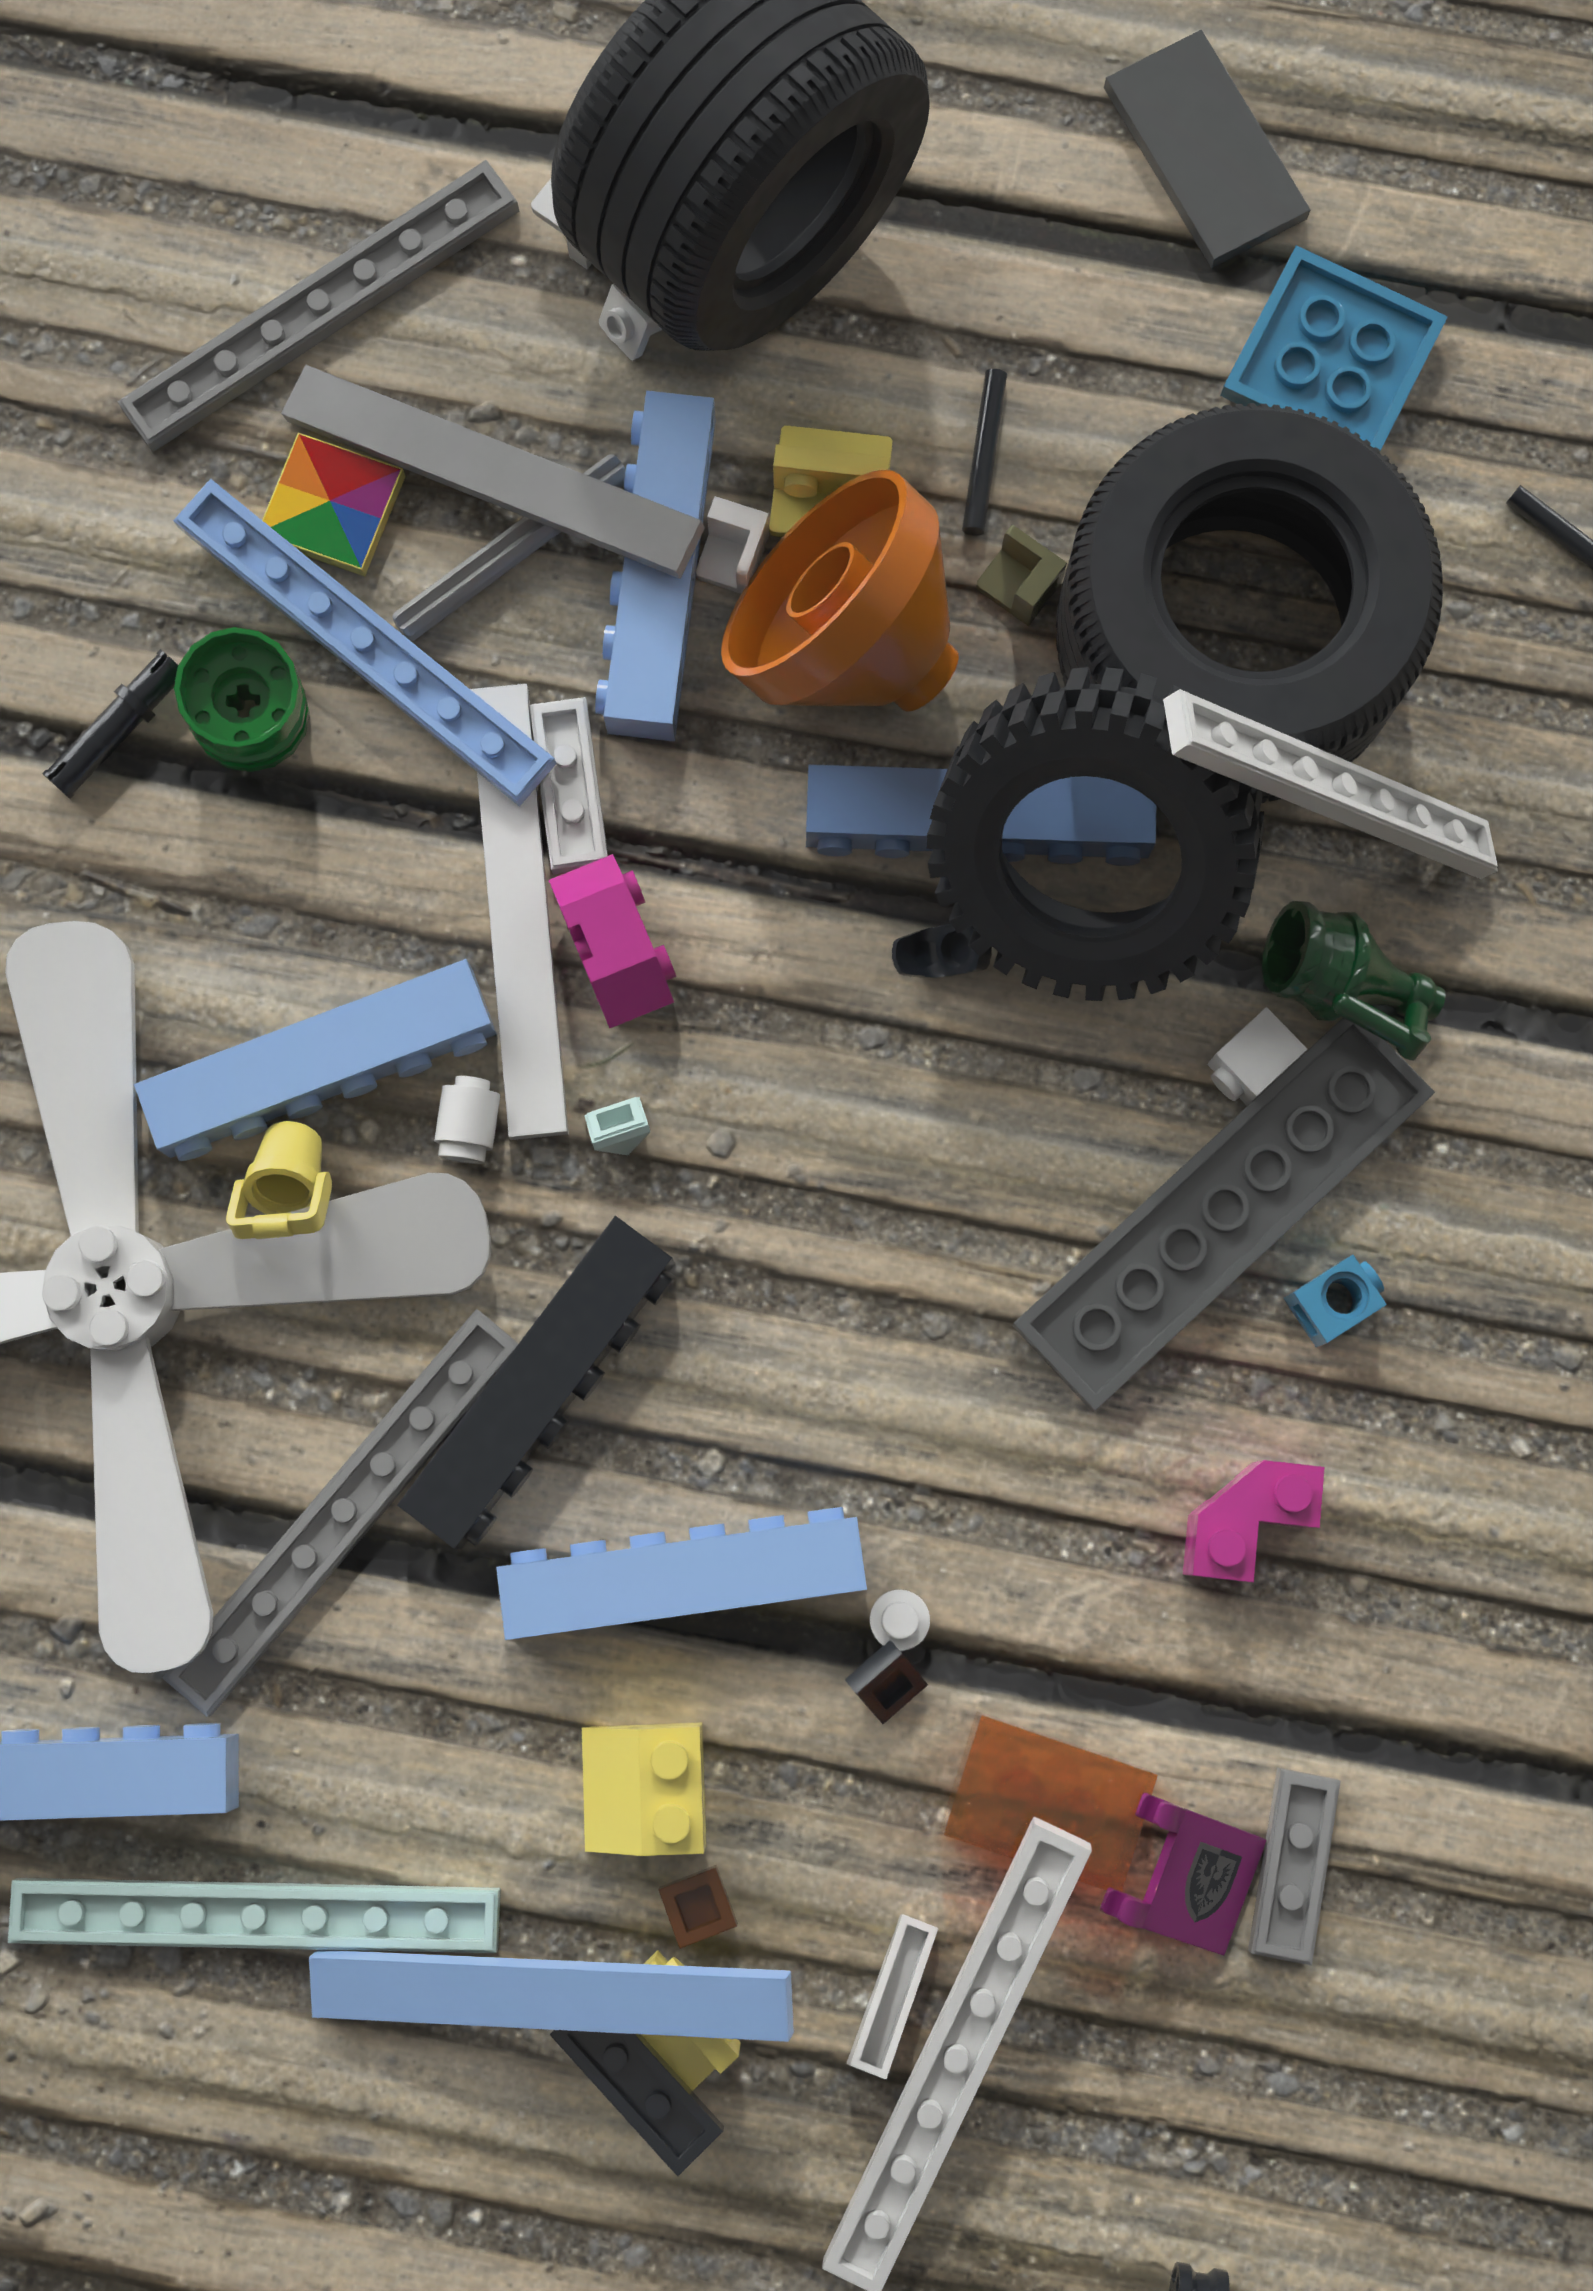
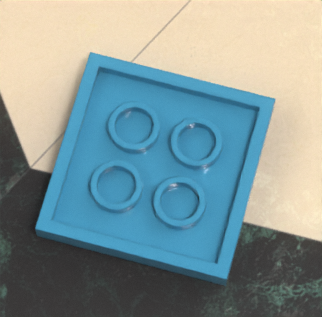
M1296 245L1227 378L1220 396L1243 406L1255 403L1256 406L1267 404L1268 407H1272L1275 404L1280 405V408H1285V406L1292 407V410L1295 411L1302 409L1306 414H1309V412L1316 413V417L1321 418L1324 416L1331 423L1335 421L1342 428L1346 426L1350 429L1349 432L1352 434L1356 432L1360 435V439L1363 441L1367 439L1371 443V447H1377L1381 451L1448 316Z

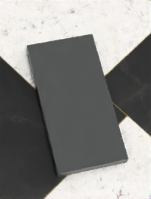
M1202 29L1106 77L1104 84L1106 93L1211 268L1308 219L1311 209Z

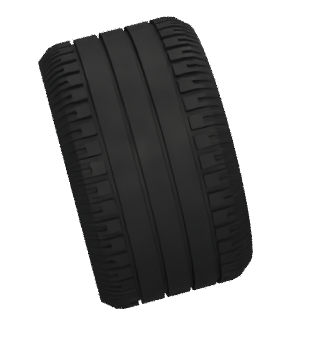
M645 0L616 32L592 66L579 88L560 130L551 170L553 209L557 224L574 248L610 279L614 285L677 343L696 351L731 350L747 345L780 326L815 297L856 253L892 203L912 167L928 122L930 101L925 65L914 47L861 0Z
M1249 403L1247 406L1242 404H1236L1234 407L1225 405L1222 409L1214 407L1209 411H1199L1197 415L1192 413L1185 418H1179L1174 423L1170 422L1136 444L1132 450H1129L1109 470L1099 483V487L1094 491L1086 510L1083 512L1062 584L1056 615V649L1065 687L1073 668L1089 667L1090 684L1102 683L1106 667L1124 669L1121 686L1133 689L1137 688L1140 674L1143 673L1157 678L1153 692L1155 696L1162 699L1166 698L1173 685L1192 695L1352 763L1373 742L1396 707L1415 683L1427 661V657L1430 655L1438 631L1443 599L1442 563L1440 561L1437 538L1434 537V529L1430 525L1428 514H1424L1425 507L1423 503L1419 502L1418 494L1413 493V487L1410 482H1406L1404 474L1398 473V467L1395 464H1391L1389 462L1390 459L1386 455L1382 456L1377 447H1371V443L1367 439L1363 441L1360 439L1359 434L1356 432L1352 434L1346 426L1344 428L1338 426V422L1333 421L1331 423L1324 416L1321 418L1316 417V413L1309 412V414H1306L1302 409L1295 411L1292 410V407L1285 406V408H1280V405L1275 404L1272 407H1268L1267 404L1256 406L1255 403ZM1212 531H1246L1274 539L1300 554L1321 575L1335 600L1342 627L1325 648L1308 660L1292 667L1275 671L1255 672L1235 669L1220 664L1193 647L1179 632L1168 613L1161 583L1162 562L1165 550L1188 537ZM1262 791V803H1265L1267 799L1269 802L1281 799Z

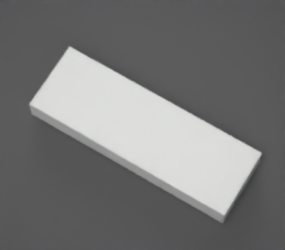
M586 697L529 705L534 742L553 756L557 763L540 782L549 858L553 874L567 873L608 856Z

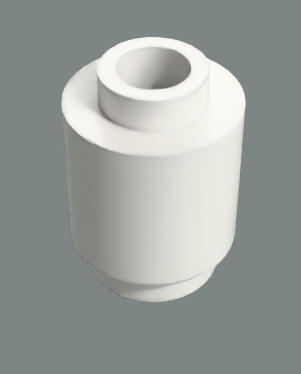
M456 1076L454 1085L442 1086L434 1142L440 1144L439 1158L471 1164L485 1163L486 1151L493 1150L500 1094L489 1090V1080L471 1076Z

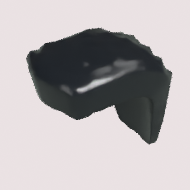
M951 924L926 928L896 939L892 947V960L897 972L903 976L918 978L949 977L987 969L990 965L992 947L979 956L968 946L974 930L973 926L957 933Z

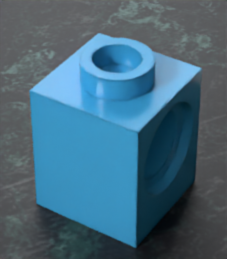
M1354 1255L1340 1261L1283 1298L1315 1347L1330 1342L1387 1305L1380 1295L1384 1291V1286L1378 1274L1366 1261L1359 1264ZM1331 1283L1342 1284L1350 1291L1352 1306L1347 1314L1338 1313L1329 1306L1326 1292Z

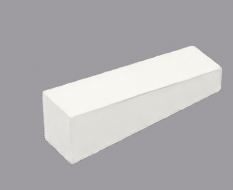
M904 1914L900 1915L846 2064L887 2079L938 1931L937 1927Z

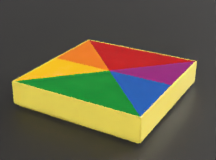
M298 432L262 521L305 556L365 577L406 476L403 468Z

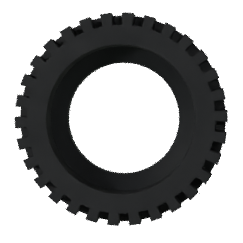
M1089 667L1073 668L1066 687L1060 688L1056 673L1052 672L1039 676L1032 696L1025 684L1022 683L1009 690L1004 706L996 699L986 707L979 724L975 721L972 722L964 733L960 746H957L930 815L932 822L927 833L926 849H933L928 861L930 879L940 878L935 891L939 904L943 907L955 903L949 922L957 933L973 926L974 930L968 946L974 952L981 956L990 947H993L998 951L993 967L1007 976L1015 963L1025 968L1022 984L1036 990L1042 976L1056 980L1053 995L1069 998L1073 984L1085 985V1001H1102L1106 986H1116L1118 1000L1134 999L1138 983L1143 980L1150 994L1166 990L1170 970L1181 983L1195 974L1198 958L1205 965L1211 963L1219 955L1221 940L1229 944L1238 930L1240 917L1245 918L1250 905L1252 889H1254L1264 831V811H1260L1263 798L1261 790L1172 755L1164 702L1162 698L1153 695L1157 678L1141 673L1137 688H1128L1121 686L1124 669L1107 667L1101 684H1090ZM1173 685L1168 696L1176 692L1180 688ZM1088 776L1120 782L1149 798L1160 808L1171 823L1181 850V873L1178 882L1168 898L1137 910L1095 912L1063 904L1030 885L1007 860L1002 850L1003 829L1007 818L1017 804L1029 793L1059 779Z

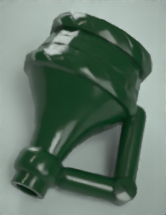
M1292 901L1279 912L1267 935L1263 951L1262 973L1265 985L1277 997L1293 998L1305 1006L1317 1020L1335 1021L1339 1017H1343L1394 1045L1398 1053L1407 1060H1416L1431 1041V1036L1427 1032L1428 1020L1435 1019L1441 1012L1445 1003V990L1436 986L1432 978L1416 972L1407 974L1397 968L1381 951L1374 937L1369 932L1368 924L1356 912L1319 911L1310 902ZM1371 1005L1394 1007L1396 1013L1404 1017V1024Z

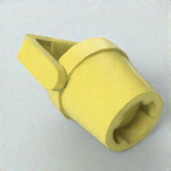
M291 1121L275 1123L267 1128L254 1162L249 1165L245 1178L236 1180L233 1186L226 1221L235 1238L268 1239L291 1237L297 1234L315 1233L323 1227L332 1190V1180L329 1172H321L322 1141L315 1130L305 1124ZM248 1202L252 1207L267 1215L245 1218ZM310 1206L309 1211L306 1213H290Z

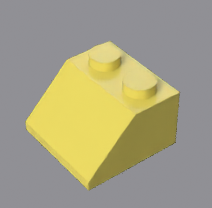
M702 1722L582 1727L585 1852L635 1856L704 1854L707 1845Z

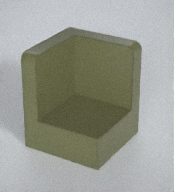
M1011 525L1004 534L1000 552L977 580L976 588L983 595L1029 626L1061 585L1067 562L1016 526Z

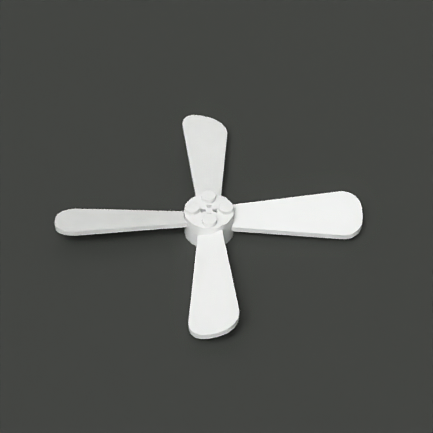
M81 921L48 923L29 929L15 940L6 957L5 974L71 1236L55 1250L46 1270L0 1273V1344L59 1329L66 1338L90 1348L99 1634L104 1650L117 1665L130 1672L152 1673L175 1669L188 1664L205 1649L213 1629V1609L151 1346H154L173 1328L180 1311L454 1295L470 1289L484 1275L491 1259V1236L487 1215L480 1197L465 1181L448 1173H426L331 1200L328 1204L325 1223L315 1233L268 1239H237L234 1237L231 1229L168 1247H163L160 1243L139 1234L137 1092L134 1084L137 1083L135 964L130 950L113 931L101 925ZM310 1206L290 1213H306L309 1211ZM123 1278L126 1282L125 1291L118 1290L116 1285ZM106 1296H111L115 1305L106 1306L104 1304L106 1303Z

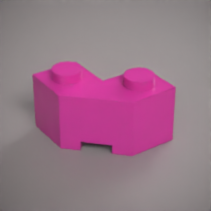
M612 854L549 880L609 1029L674 1003L667 981L675 978L676 974L664 945L653 948L636 906L646 902L633 870L622 874Z
M1268 1460L1252 1462L1232 1481L1188 1515L1183 1575L1254 1582L1259 1523L1298 1528H1320L1325 1467Z

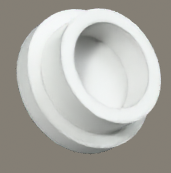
M892 1590L880 1596L874 1603L870 1613V1627L875 1638L883 1646L891 1640L900 1651L908 1650L917 1646L927 1635L930 1626L929 1611L924 1601L916 1594L907 1590Z

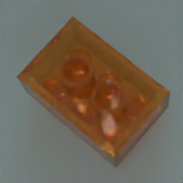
M977 1711L940 1829L945 1836L1014 1859L1033 1817L1039 1818L1091 1843L1092 1852L1078 1879L1079 1882L1106 1891L1110 1887L1122 1892L1144 1819L1137 1817L1135 1813L1143 1793L1152 1795L1158 1775L1147 1768Z

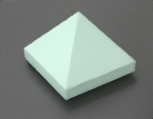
M634 1097L584 1115L591 1141L596 1151L629 1155L651 1132L640 1097Z

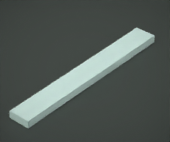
M16 1878L12 1880L8 1943L497 1953L499 1945L500 1888Z

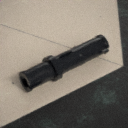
M161 649L127 687L121 683L114 691L117 697L80 734L55 763L42 773L69 799L74 796V792L109 758L112 752L143 720L149 723L154 718L155 713L152 710L174 688L178 664Z

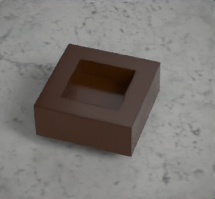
M717 1865L660 1886L658 1889L679 1949L735 1928L738 1925Z

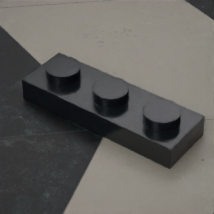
M552 2030L550 2036L677 2177L723 2132L724 2125L641 2034Z

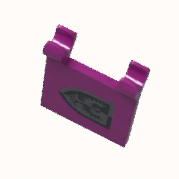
M1143 1793L1135 1815L1168 1830L1165 1843L1144 1899L1141 1900L1109 1887L1104 1895L1100 1911L1116 1917L1126 1925L1143 1928L1224 1956L1267 1840L1151 1794Z

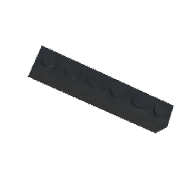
M614 1216L397 1506L454 1549H462L468 1541L474 1546L478 1545L497 1519L490 1512L504 1492L512 1498L532 1473L533 1468L526 1464L540 1444L549 1449L568 1425L569 1420L563 1416V1413L577 1396L585 1401L600 1383L605 1372L599 1368V1365L613 1348L618 1353H621L633 1339L641 1326L634 1318L646 1302L649 1301L656 1306L671 1288L676 1279L670 1273V1270L675 1265L673 1258L620 1218Z

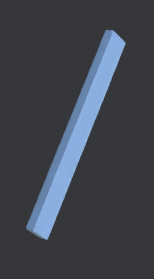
M211 478L173 520L181 531L519 807L557 764L553 756Z
M317 1950L309 1957L312 2018L789 2042L794 2033L791 1971L336 1950Z

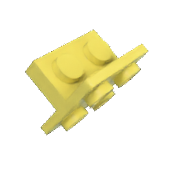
M783 426L781 428L780 442L775 447L773 463L774 491L769 524L770 534L783 537L810 509L847 482L872 471L890 470L892 439L888 436Z

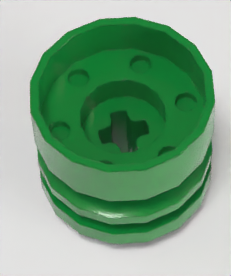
M237 627L211 632L191 645L178 665L174 692L182 718L208 757L229 769L254 772L275 767L294 754L306 735L310 711L305 690L298 677L294 663L281 645L259 631ZM254 700L256 706L250 708L249 717H240L238 711L244 709L245 701Z

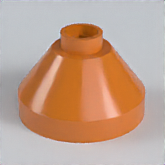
M877 470L861 475L837 488L822 499L780 539L757 568L748 586L741 593L730 615L723 636L721 656L725 668L763 702L771 705L884 706L894 702L903 711L910 712L929 703L947 685L956 670L959 660L958 651L948 642L950 617L939 520L934 507L900 474L892 470Z

